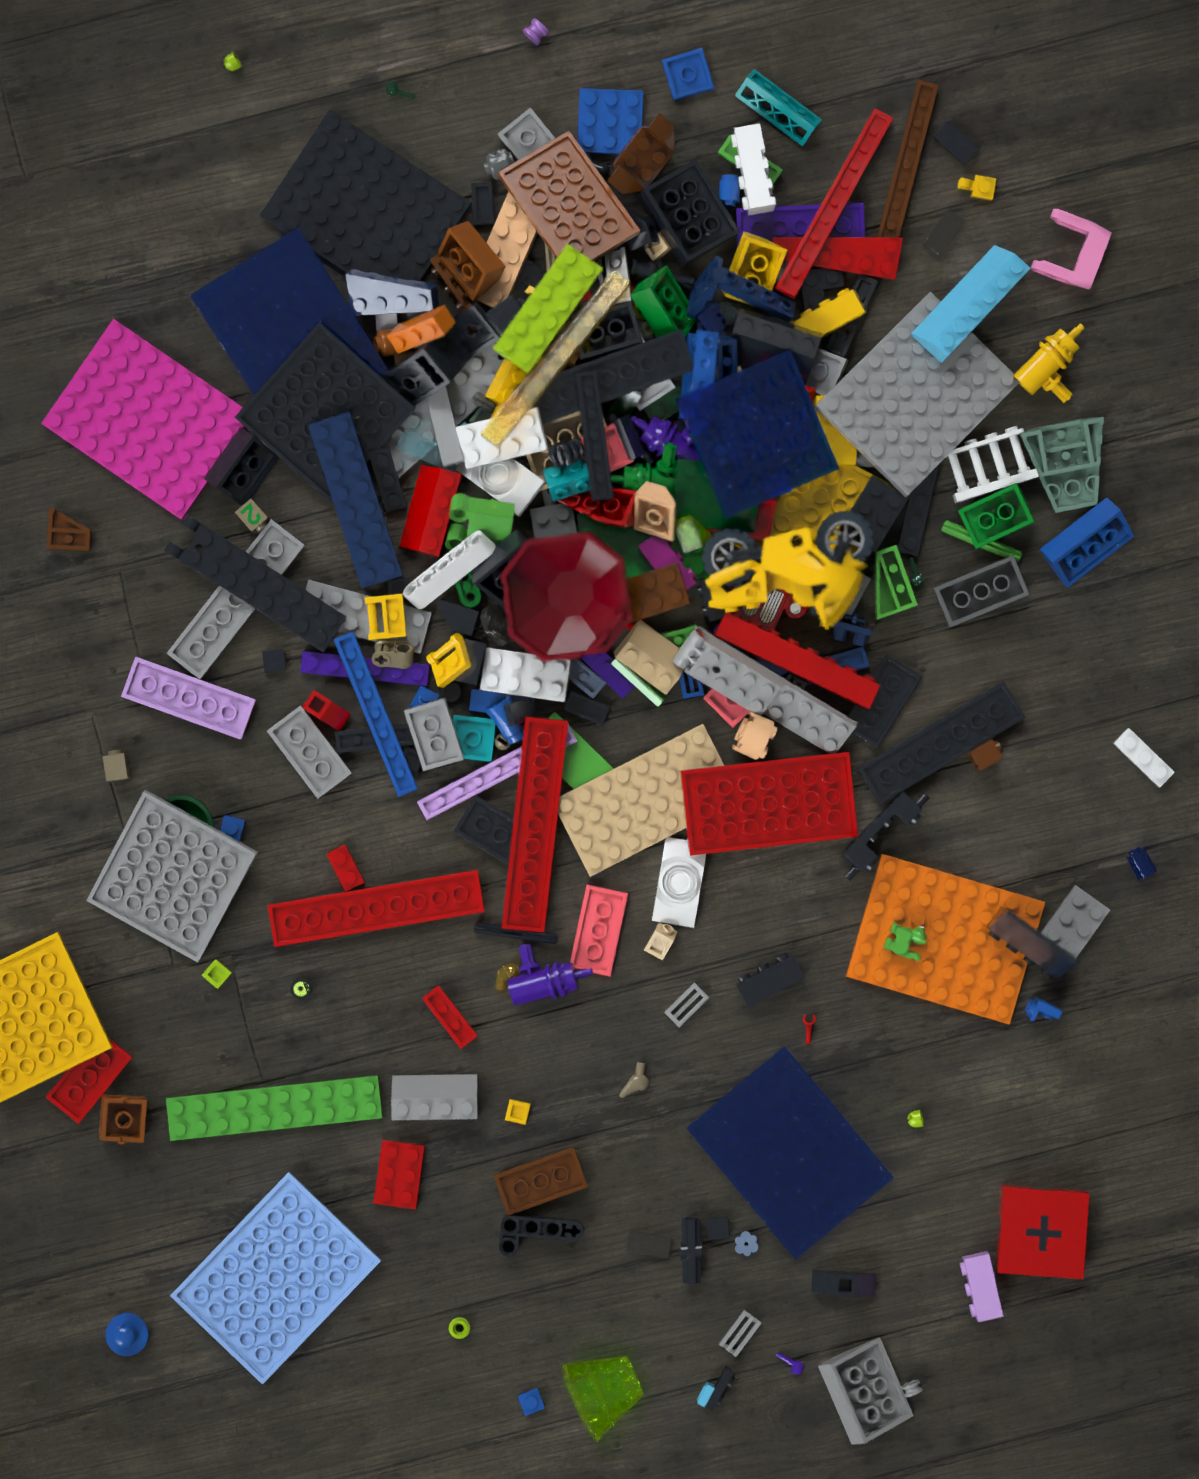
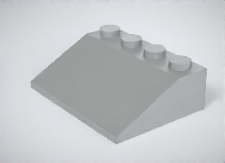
M880 1337L818 1365L851 1444H865L914 1416Z

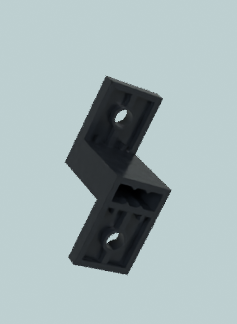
M475 302L453 317L456 323L444 336L421 344L413 355L387 371L382 378L415 406L449 384L474 355L501 337L484 316L486 314L484 310ZM470 326H474L478 333L473 332ZM407 379H411L415 385L409 384Z

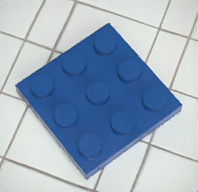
M580 88L578 144L586 154L619 155L638 128L642 127L643 91Z

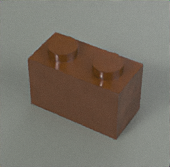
M990 739L966 754L976 771H982L1002 759L1001 753L1004 751L998 741L995 742Z

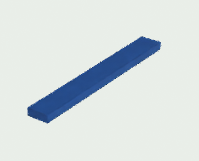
M354 631L335 638L334 642L398 797L417 790V784Z

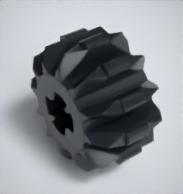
M572 438L551 445L548 449V456L553 466L565 467L581 461L585 457V449L581 439Z

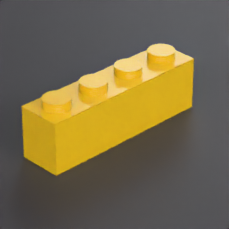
M846 288L837 293L838 298L832 301L830 298L818 304L820 308L814 311L808 309L800 314V319L796 321L792 319L789 323L823 333L822 337L864 315L867 311L856 290Z

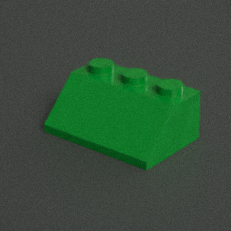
M668 266L661 268L639 283L630 295L656 338L682 329L685 337L698 320L697 315L693 319L686 316L689 301Z

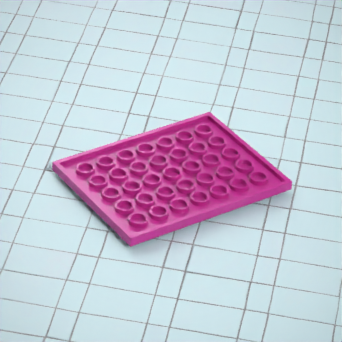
M115 319L111 321L41 423L181 520H183L208 482L203 478L239 428H246L234 418L243 408L242 406Z

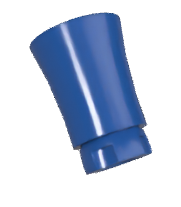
M507 695L496 700L484 710L494 721L508 743L513 744L523 739L524 725L520 723L509 726L503 706L513 702L511 696Z

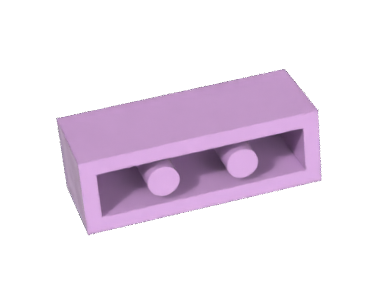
M985 1251L962 1256L963 1262L960 1263L962 1275H966L968 1281L964 1286L967 1297L971 1296L972 1304L969 1305L971 1316L976 1317L978 1322L1003 1317L989 1253Z

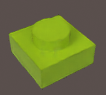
M215 959L202 976L219 989L232 972Z

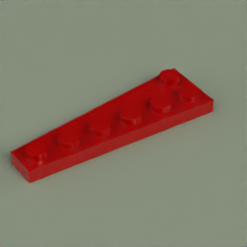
M773 237L772 242L787 249L783 261L790 262L803 237ZM828 237L813 266L895 280L903 238Z

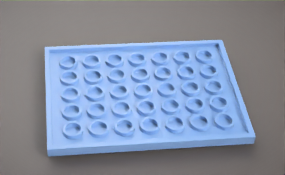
M288 1172L170 1296L263 1384L378 1265L381 1259L296 1177Z

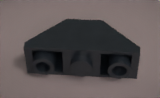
M812 1270V1292L847 1297L875 1295L876 1273Z

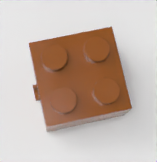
M102 1094L99 1124L100 1140L118 1141V1144H126V1142L144 1143L147 1107L145 1096Z

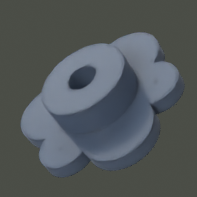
M748 1231L742 1232L740 1237L735 1238V1251L739 1254L743 1253L745 1256H749L751 1252H756L758 1250L757 1237L750 1235Z

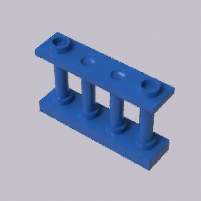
M697 330L696 334L687 333L686 343L694 364L693 371L682 375L679 407L680 419H711L718 333Z

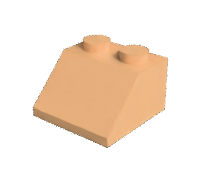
M646 481L635 494L634 529L673 541L675 536L676 503L666 487Z

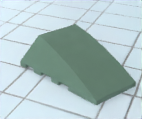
M1104 417L1076 419L1036 427L1020 433L1055 513L1097 505Z

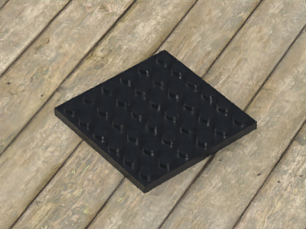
M319 321L234 418L331 503L333 500L308 425L350 411L367 463L370 460L368 451L380 448L416 407Z

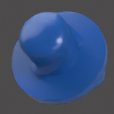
M126 1312L115 1316L109 1322L105 1336L107 1344L113 1352L121 1356H132L139 1353L145 1347L149 1337V1330L145 1321L140 1316Z

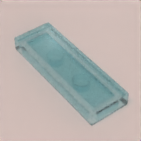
M404 429L396 447L398 450L445 470L456 471L458 464L443 466L437 442Z

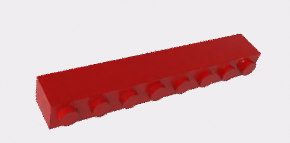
M725 612L713 635L714 637L863 708L870 709L880 685L876 684L877 680L868 675L864 677L856 674V669L847 665L845 668L838 666L837 660L828 656L824 659L818 656V651L809 647L805 650L799 647L800 643L788 638L786 641L780 638V633L769 629L767 632L760 628L761 624L753 620H749L748 623L742 620V615L736 612Z

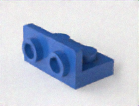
M1038 997L1029 1000L1025 1007L1026 1016L1033 1022L1038 1013L1050 1020L1053 1017L1059 1019L1062 1011L1057 1006Z

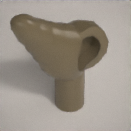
M637 1062L636 1073L632 1075L619 1095L621 1098L638 1090L643 1091L648 1087L649 1080L644 1075L645 1063Z

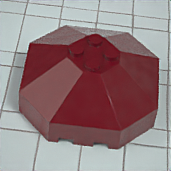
M591 531L529 539L501 574L509 636L542 662L606 653L632 620L625 558Z

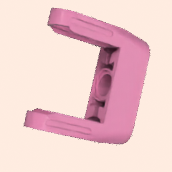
M1053 209L1050 218L1055 220L1057 224L1087 236L1073 271L1045 260H1033L1031 270L1068 285L1090 289L1109 242L1111 232L1084 218L1060 209Z

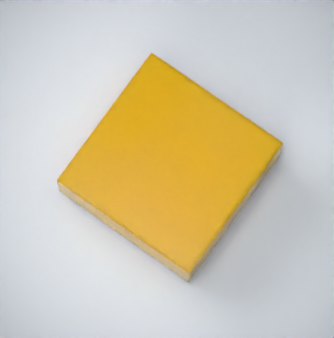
M510 1099L505 1120L526 1125L530 1103Z

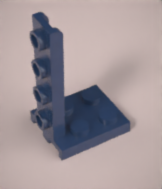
M715 256L692 285L686 316L692 319L698 312L702 313L706 302L713 299L717 289L786 322H790L793 319L796 303L723 268V259Z

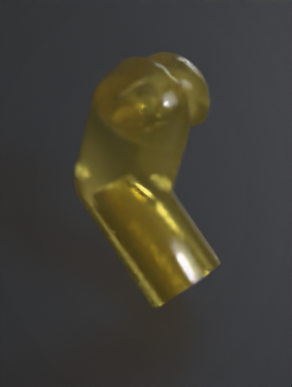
M510 963L499 969L495 989L505 991L507 979L519 975V966Z

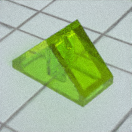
M692 515L675 521V532L684 553L703 547L708 539L712 537Z

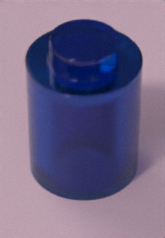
M1138 846L1128 852L1129 856L1126 859L1138 880H1142L1157 871L1145 848L1140 849Z

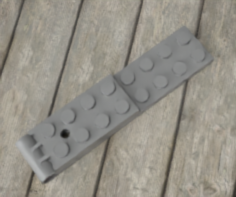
M701 627L693 629L673 658V662L678 667L685 669L684 672L747 710L760 716L762 714L768 716L829 754L837 753L856 728L857 722L709 634Z

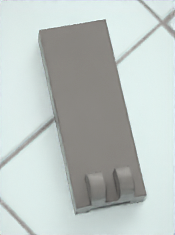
M622 247L620 250L610 251L604 255L610 305L612 307L630 301L633 303L630 296L631 286L625 247Z

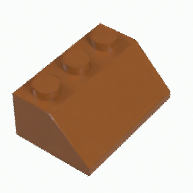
M469 221L448 229L437 254L441 263L472 301H476L497 283L506 267Z

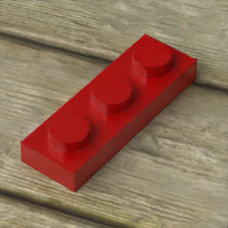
M439 985L422 998L460 1049L478 1036Z

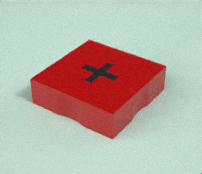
M1001 1185L999 1206L1000 1232L997 1239L995 1270L998 1273L1083 1279L1089 1193L1084 1190L1057 1188L1042 1190L1029 1186Z

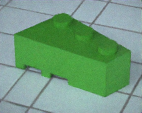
M897 545L875 552L876 621L916 607L917 602Z

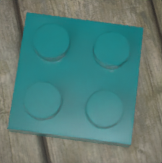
M454 715L453 723L465 757L464 759L492 762L496 727L494 721L487 718Z

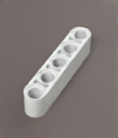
M481 531L472 533L409 583L403 591V596L417 609H423L487 559L494 552L495 544Z

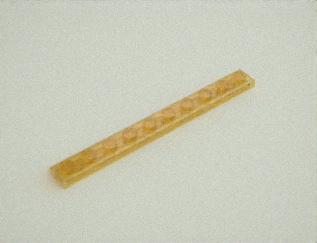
M612 270L480 433L481 437L496 448L501 446L631 285L630 281Z

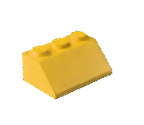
M743 231L729 271L772 291L787 249L763 237ZM722 291L725 297L731 298V299H734V300H737V301H740V302H743V303H746V302H744V301H742V300H740V299H738V298H736V297H734V296H732V295H730V294H728V293Z

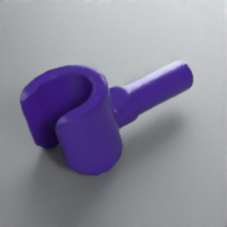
M778 1352L776 1357L792 1365L790 1372L801 1375L804 1367L803 1363L792 1360Z

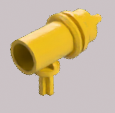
M1079 324L1068 335L1062 329H1059L1054 335L1047 336L1044 339L1046 341L1045 344L1040 341V349L1013 377L1031 395L1042 386L1045 391L1051 390L1063 403L1068 401L1073 394L1060 382L1062 376L1056 371L1059 368L1066 369L1065 362L1068 364L1072 362L1074 353L1079 349L1074 340L1081 334L1084 326Z

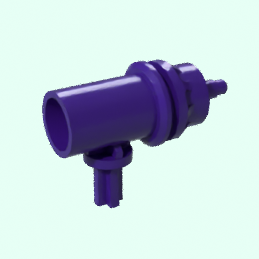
M635 416L631 418L633 424L643 430L640 440L647 444L651 452L657 450V457L663 454L664 444L669 442L677 446L675 461L678 459L705 461L709 455L710 450L700 445L703 440L701 434L710 422L706 418H697L692 426L686 427L682 433L677 430V424L671 427L669 420H660L653 416L650 422L646 423Z
M524 944L519 947L523 964L519 968L521 976L509 978L508 988L515 1006L551 996L558 1000L559 994L561 997H565L571 991L578 990V979L592 975L593 970L589 968L575 971L572 962L566 964L556 962L553 963V967L548 963L545 969L541 970L540 963H535L531 944Z

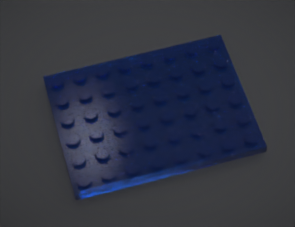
M299 227L190 295L253 395L319 321L381 377L389 371Z
M785 1046L686 1127L795 1260L894 1178Z

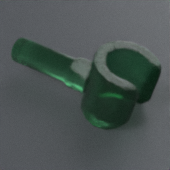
M388 82L386 84V92L389 96L400 95L411 99L415 98L413 93L398 90L397 82Z
M909 557L908 560L914 576L910 577L909 580L917 588L923 584V576L918 571L914 558Z

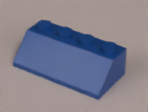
M1105 498L1043 546L1040 551L1053 571L1068 588L1132 539L1134 534L1121 510L1108 498Z

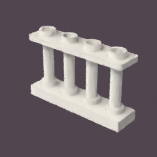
M1017 426L1005 429V434L997 435V432L984 436L985 440L977 442V439L964 442L965 446L955 447L946 456L949 457L958 489H956L957 493L953 495L955 503L1039 477L1036 469L1030 470V467H1027L1018 438V435L1024 432L1023 428L1018 429ZM1010 438L1019 470H1017L1018 474L1013 476L1007 473L998 446V441ZM988 444L999 474L997 476L998 480L991 483L989 479H986L977 448ZM966 451L970 453L978 478V487L971 489L969 485L966 486L957 454Z

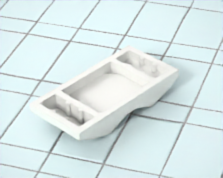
M513 458L466 469L465 462H461L455 468L496 500L514 503V513L519 517L545 484L543 480Z
M665 838L652 921L694 928L706 854L690 856L687 840Z

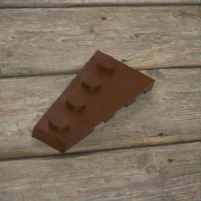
M435 255L430 259L434 267L431 271L437 280L442 279L446 284L443 287L449 297L454 296L458 303L455 305L461 312L469 307L471 303L467 301L465 294L456 285L449 271L441 264L438 255ZM470 326L474 332L477 331L474 326Z

